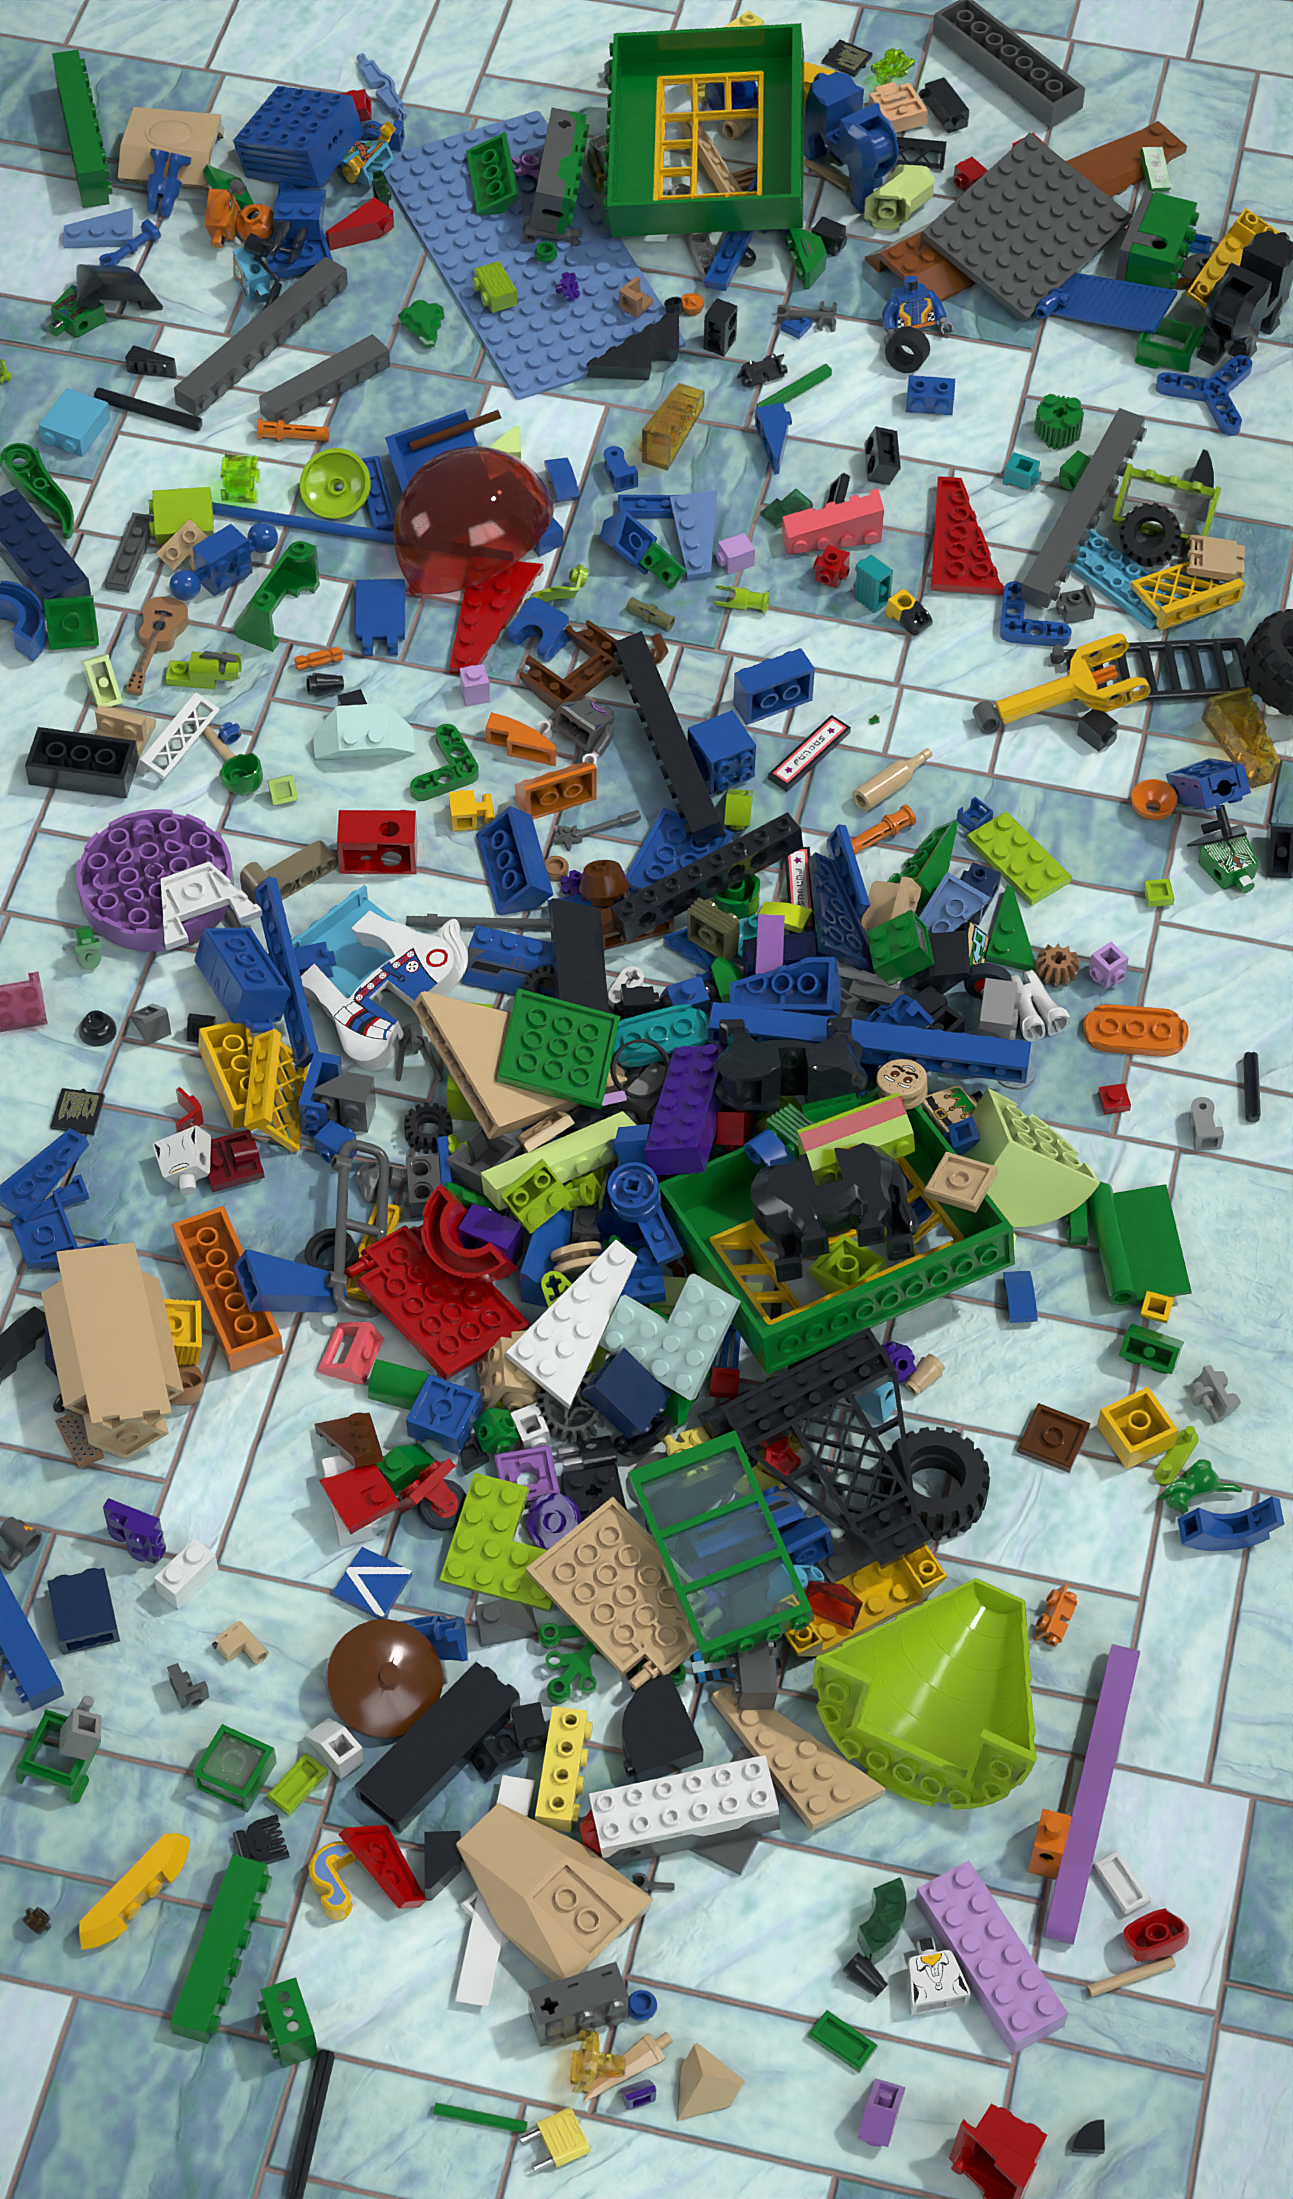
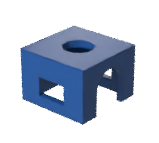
M975 796L971 799L970 807L966 812L963 813V807L958 809L956 821L968 831L973 832L991 821L994 811ZM975 817L979 819V821L975 822L971 818Z

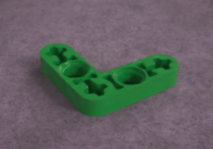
M442 724L436 729L437 745L449 765L412 779L410 782V793L413 799L417 801H426L473 784L479 778L478 764L458 729L452 724ZM446 734H447L448 737H451V743H450V744H449L448 738H447L446 736H443V735H446ZM458 750L464 754L461 757H453L451 753ZM464 764L466 765V769L468 770V772H471V773H467L466 771H463V765H464ZM441 777H449L451 781L449 783L443 784L440 783L438 779Z

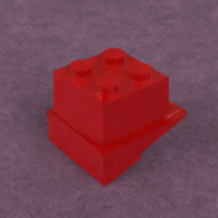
M991 2103L976 2128L969 2125L964 2119L962 2120L949 2159L953 2162L951 2169L960 2175L964 2173L984 2192L983 2199H1024L1048 2134L1042 2132L1037 2125L1026 2123L1013 2116L1008 2109L997 2107Z

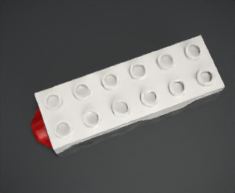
M766 1755L590 1793L591 1809L580 1824L584 1845L600 1855L609 1865L616 1866L689 1850L692 1847L779 1830L780 1817Z

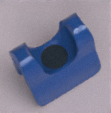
M531 597L509 626L507 639L515 645H519L532 636L542 638L537 648L538 658L549 662L571 640L564 633V629L569 624V617L539 598Z

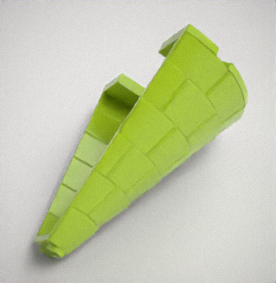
M974 1578L946 1593L923 1602L918 1607L897 1615L895 1620L843 1642L841 1647L823 1655H818L815 1659L812 1679L813 1688L817 1689L820 1700L816 1707L823 1725L839 1750L848 1760L855 1758L868 1769L866 1775L890 1792L910 1801L931 1807L936 1802L951 1804L954 1810L984 1807L1006 1798L1011 1792L1010 1790L1014 1789L1018 1784L1021 1786L1032 1771L1038 1758L1034 1742L1036 1732L1030 1687L1032 1676L1029 1660L1030 1648L1025 1600Z

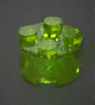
M225 454L221 465V478H223V488H225L221 489L222 502L257 503L258 489L255 488L256 483H260L258 456Z

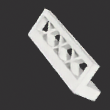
M195 692L140 759L136 772L144 777L148 771H151L164 781L217 716L220 709ZM200 705L211 712L208 717L197 718L196 712L199 710ZM186 724H194V734H183V728ZM172 741H180L182 749L180 751H170L169 745ZM159 758L167 759L168 766L164 771L154 764Z

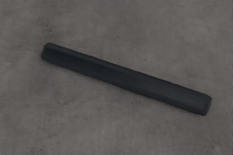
M98 387L94 392V398L108 402V405L194 431H200L203 425L202 418L101 387Z
M321 2049L317 2054L285 2194L286 2199H303L335 2059L334 2052Z

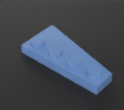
M717 490L670 497V506L684 567L687 569V580L711 577Z

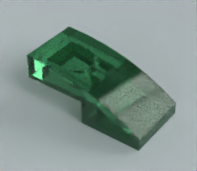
M795 488L783 500L780 501L776 498L760 512V516L774 528L778 529L782 527L783 516L813 507L810 499Z

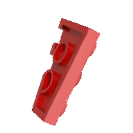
M388 1825L347 1827L338 1834L398 1909L421 1907L427 1901Z

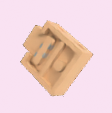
M895 82L877 86L874 92L869 94L868 106L878 103L883 115L892 121L895 133L927 124L928 110L910 82L899 87Z

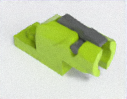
M192 651L190 662L169 660L165 679L166 685L215 689L217 680H239V672H242V655L227 652Z

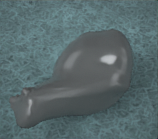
M379 1162L364 1163L356 1171L355 1179L365 1202L375 1201L379 1178Z

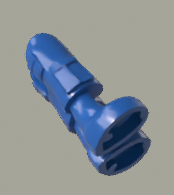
M151 148L150 157L154 160V174H149L147 213L156 214L160 198H163L161 216L170 217L182 183L177 179L178 173L183 166L191 164L192 158ZM169 159L168 175L164 177V168Z

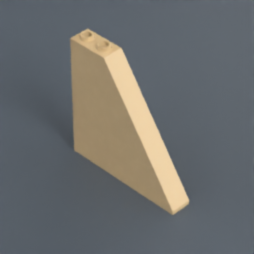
M426 991L421 992L412 1004L414 1012L489 1140L537 1123L557 1110L567 1112L582 1105L496 1081L511 1013ZM616 1062V1075L618 1081L623 1086L627 1078L623 1069ZM610 1069L605 1094L619 1091L612 1081Z

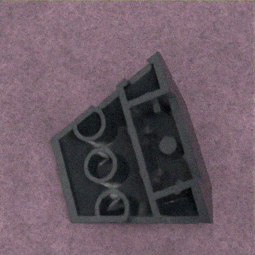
M79 264L76 267V307L98 308L100 300L136 301L140 309H163V305L149 289L142 277L127 266Z

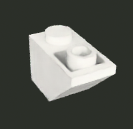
M327 1718L305 1734L307 1741L340 1780L364 1763L362 1746L345 1726L330 1718Z

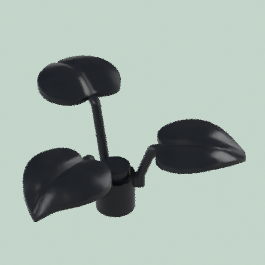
M286 220L273 222L274 236L272 243L253 233H250L247 237L243 249L255 255L253 260L257 261L274 278V284L263 310L280 296L282 284L280 283V278L261 258H266L268 255L274 257L278 251L290 254L289 263L293 264L296 262L304 247L308 232L307 227L300 229L293 246L289 249L281 247L291 227V223Z

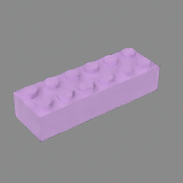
M969 1860L917 1888L916 1905L944 1949L953 1952L967 1985L1012 2056L1065 2027L1068 2016L1067 2010Z

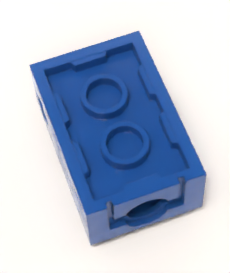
M1208 758L1166 773L1168 784L1177 793V803L1183 804V807L1192 806L1194 809L1202 808L1207 812L1221 808L1220 804L1239 802L1243 800L1242 796L1251 793L1245 767L1241 763Z

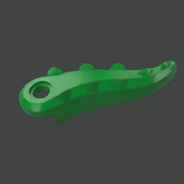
M14 443L5 447L0 453V466L11 485L24 494L27 502H34L41 507L45 515L54 516L62 526L64 539H70L74 532V513L71 502L49 475L38 448L35 451L25 443ZM22 458L25 460V463L15 465L13 460Z

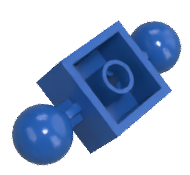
M259 522L249 529L246 538L237 528L229 524L192 547L195 571L192 572L184 569L172 575L169 582L172 595L178 600L189 601L199 594L202 585L213 596H216L240 580L247 578L253 573L250 553L254 551L263 554L271 552L278 543L276 529L269 523Z

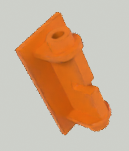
M1068 1584L1056 1590L1053 1589L1048 1594L1045 1600L1047 1607L1035 1624L1037 1631L1033 1640L1036 1641L1045 1637L1047 1639L1046 1642L1051 1646H1057L1058 1643L1062 1642L1068 1624L1060 1620V1617L1067 1621L1071 1620L1078 1604L1076 1600L1077 1595L1073 1592H1066Z

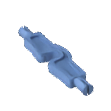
M364 53L358 54L356 59L360 63V72L364 76L369 88H379L376 90V97L379 102L386 108L389 114L395 113L399 121H402V119L404 121L407 115L403 111L402 100L395 92L393 79L389 75L382 73L374 60L368 61Z

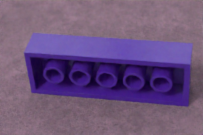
M708 1044L704 1046L674 1048L644 1149L648 1165L656 1175L705 1172L717 1129L718 1112H721L723 1102L715 1094L717 1085L722 1081V1074L716 1068V1060L724 1051L726 1045Z

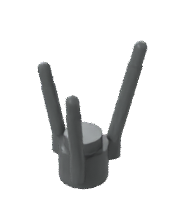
M418 1024L404 1026L402 1029L404 1033L403 1038L399 1040L400 1049L396 1081H401L405 1049L407 1048L409 1051L417 1054L418 1050L424 1047L437 1080L442 1082L443 1078L430 1049L428 1037L423 1036L422 1027Z

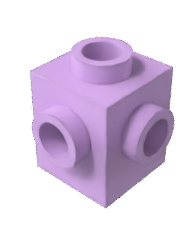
M1111 941L1092 954L1089 967L1090 976L1105 989L1113 984H1119L1126 977L1129 958Z

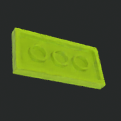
M1007 811L967 835V842L997 872H1000L1001 876L1031 906L1071 883L1072 876Z

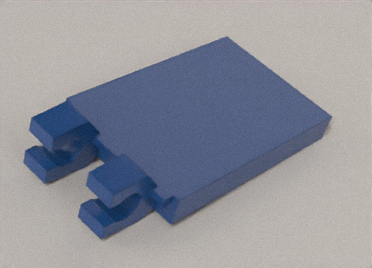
M405 579L356 580V640H362L363 656H373V640H387L388 655H398V640H405Z

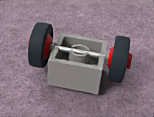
M979 963L971 966V975L964 979L965 990L971 996L983 1001L979 1029H970L962 1033L1015 1040L1021 993H1016L1017 982H1012L1010 973L999 965Z

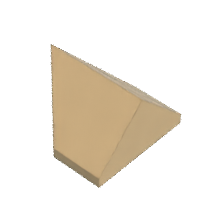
M698 2043L693 2045L681 2067L677 2121L731 2106L745 2083L741 2077Z

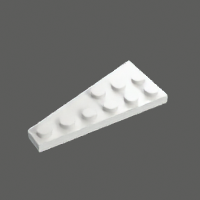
M617 1240L595 1260L506 1352L505 1357L568 1409H570L573 1403V1399L600 1343L608 1321L636 1263L637 1256Z

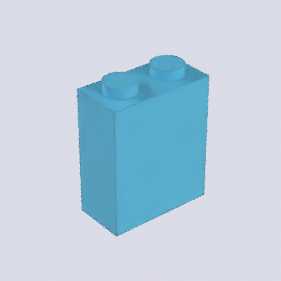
M66 388L39 424L41 442L83 457L111 419L108 402Z

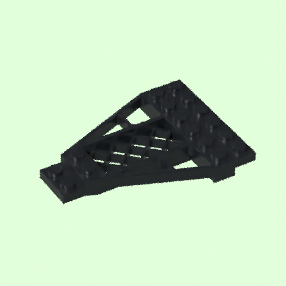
M870 1327L720 1407L732 1431L736 1430L747 1457L865 1548L869 1549L881 1570L932 1543L931 1536L917 1515L897 1369L884 1347L880 1346ZM892 1382L898 1416L873 1428L856 1400L878 1387ZM837 1409L851 1412L847 1424L832 1421ZM829 1414L828 1419L822 1418ZM854 1416L862 1428L852 1426ZM811 1423L825 1425L822 1438L807 1434ZM896 1426L900 1428L906 1471L905 1481L878 1438L879 1435ZM830 1427L845 1430L842 1443L827 1439ZM850 1432L864 1435L861 1448L846 1444ZM789 1435H793L803 1449L809 1463L785 1476L759 1456L757 1452ZM868 1439L872 1443L876 1452L866 1449ZM808 1441L820 1444L817 1456ZM825 1445L839 1449L836 1461L821 1458ZM844 1450L859 1454L856 1466L841 1463ZM864 1455L879 1459L875 1471L860 1468ZM882 1463L890 1475L880 1473ZM822 1465L834 1467L831 1479H829ZM838 1469L853 1472L850 1485L835 1481ZM811 1472L816 1473L837 1507L840 1516L828 1509L794 1483V1481ZM858 1474L873 1478L870 1490L855 1487ZM878 1479L893 1483L890 1495L874 1492ZM896 1487L900 1490L897 1494H895ZM835 1488L848 1491L845 1503H843ZM852 1493L868 1496L864 1509L849 1505ZM872 1498L883 1500L869 1509ZM849 1512H852V1513H855V1514H858V1515L852 1518V1516L850 1515Z

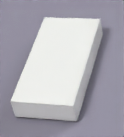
M1119 1850L1093 1863L1092 1869L1124 1917L1151 1903L1152 1899Z

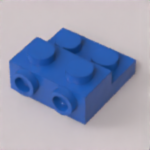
M644 1247L637 1252H632L637 1256L636 1263L620 1297L627 1295L640 1304L666 1301L662 1268L658 1267L650 1249Z

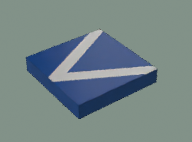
M361 1547L335 1587L333 1597L377 1619H385L412 1577V1571Z

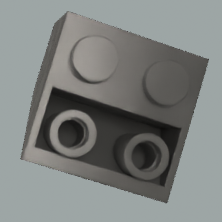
M346 1072L314 1088V1102L326 1105L328 1122L331 1119L342 1127H349L353 1132L361 1131L368 1133L376 1109L374 1077Z

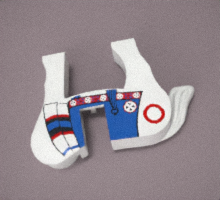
M369 911L352 927L357 941L363 946L385 950L394 958L374 971L350 998H346L315 964L301 976L305 997L318 1003L324 1009L326 1015L335 1022L345 1053L361 1069L376 1071L387 1066L394 1056L395 1048L393 1041L396 1035L400 1040L404 1035L398 1020L372 1001L373 998L380 1002L383 999L381 991L387 988L412 1007V1004L421 992L426 991L446 996L463 977L468 965V951L461 936L459 922L456 919L447 921L437 931V936L420 933L405 924L386 920Z

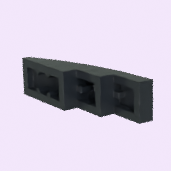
M35 1306L18 1318L0 1335V1382L16 1371L17 1363L35 1350L37 1340L45 1335V1312Z

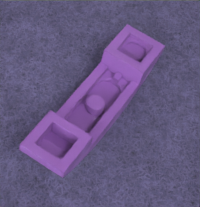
M758 914L755 975L783 966L785 915Z

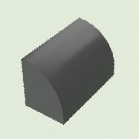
M856 978L853 980L849 990L851 994L860 999L855 1010L870 1014L883 1004L889 1006L895 1001L897 996L906 994V991Z

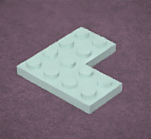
M696 1274L689 1275L669 1320L627 1295H623L617 1303L599 1345L611 1353L624 1347L659 1382L691 1401L696 1398L741 1301Z

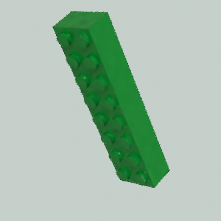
M79 50L52 53L57 90L82 207L87 208L110 204L108 195L112 194L110 180L106 181L110 177L108 163H106L105 149L102 148L103 141L102 135L99 133L100 128L98 118H96L95 104L92 103L93 95L91 88H89L88 73H83L87 72L85 58L80 59Z

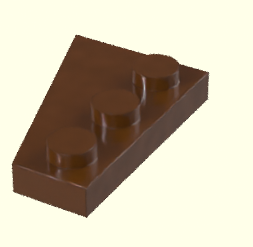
M370 1412L353 1413L349 1417L315 1424L316 1434L320 1437H326L327 1443L331 1447L336 1446L340 1450V1455L355 1468L384 1462Z

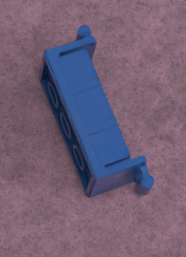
M250 927L203 929L194 962L233 1023H242L250 1029L251 1033H265L272 1030V1022H279L282 1019L290 988Z

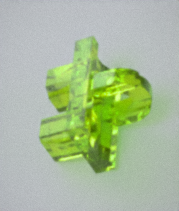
M892 47L885 51L882 60L871 65V71L877 75V82L880 85L891 83V79L895 76L902 78L907 75V70L915 65V60L907 57L903 50H896Z

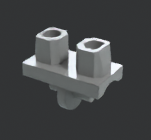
M1207 1365L1202 1368L1203 1371L1200 1376L1193 1381V1387L1196 1392L1191 1396V1400L1194 1405L1203 1404L1205 1409H1208L1214 1422L1218 1423L1222 1422L1227 1414L1236 1411L1241 1401L1237 1394H1227L1225 1391V1387L1228 1385V1378L1224 1371L1215 1372L1211 1365Z

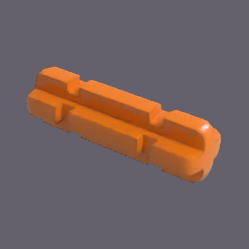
M340 647L330 648V651L325 649L309 653L306 657L304 655L296 656L294 662L297 670L300 671L308 669V666L313 668L330 664V661H342L343 654Z

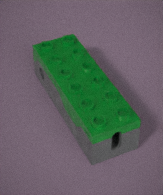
M551 108L529 228L565 235L566 226L571 227L574 214L571 212H574L589 131V124H585L587 114Z

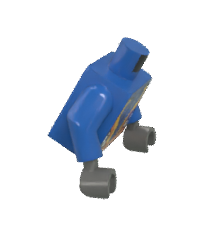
M916 276L905 277L904 287L896 288L892 291L891 298L882 310L884 331H887V335L884 337L885 345L895 331L902 327L920 329L937 325L939 320L938 331L940 334L945 335L943 331L945 324L949 326L950 332L954 331V325L945 319L947 314L941 300L933 290L927 289L923 283H918Z

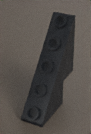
M679 311L666 313L657 323L648 324L643 328L642 332L637 335H630L617 347H610L601 357L592 358L586 364L588 368L587 377L649 381L652 360L676 362L679 353Z

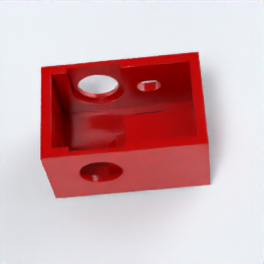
M339 810L337 849L340 874H417L418 836L416 810ZM388 852H396L402 858L398 865L392 867L383 864L381 859ZM363 856L371 857L370 860H361L360 858Z

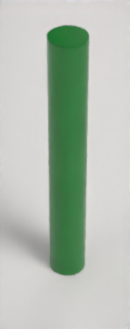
M436 2102L433 2115L517 2133L525 2132L528 2126V2121Z

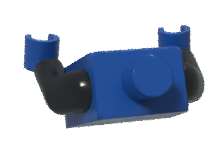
M708 969L703 974L697 973L695 978L665 987L659 997L660 1007L655 1008V1011L686 1004L691 1005L696 1010L699 1008L705 1014L710 1013V1001L716 1000L719 996L711 970Z

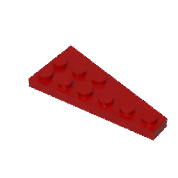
M938 476L931 590L1003 595V584L999 581L998 571L991 560L990 550L981 527L978 526L976 521L977 516L969 503L970 498L962 478Z
M471 557L449 667L451 674H460V668L481 665L488 656L489 649L499 639L500 632L503 628L507 627L522 604L523 597L527 591L532 589L537 576H540L543 572L544 564Z

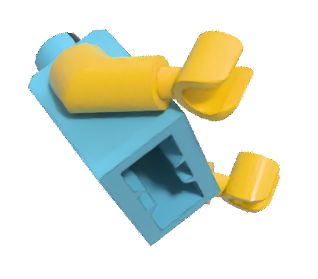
M389 121L384 123L379 129L381 134L377 140L357 141L340 162L342 174L349 183L359 182L371 185L372 181H374L372 173L378 170L383 172L393 162L394 157L388 143L396 128Z

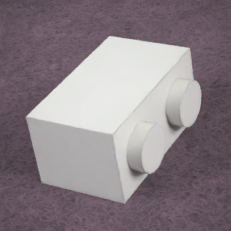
M194 1538L154 1577L157 1593L179 1610L218 1572L216 1555Z

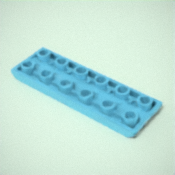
M1090 529L1087 545L1085 547L1081 546L1079 550L1080 556L1076 565L1071 564L1069 569L1146 628H1153L1156 626L1157 617L1130 587L1131 581L1151 575V573L1094 530ZM1142 586L1147 591L1154 592L1155 590L1154 587ZM1162 589L1157 590V593L1171 597L1172 592ZM1174 593V598L1183 599L1179 594ZM1157 600L1154 601L1159 608L1169 604Z

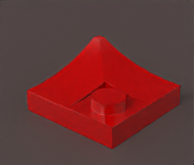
M376 1464L356 1467L320 1480L324 1491L350 1535L401 1506Z

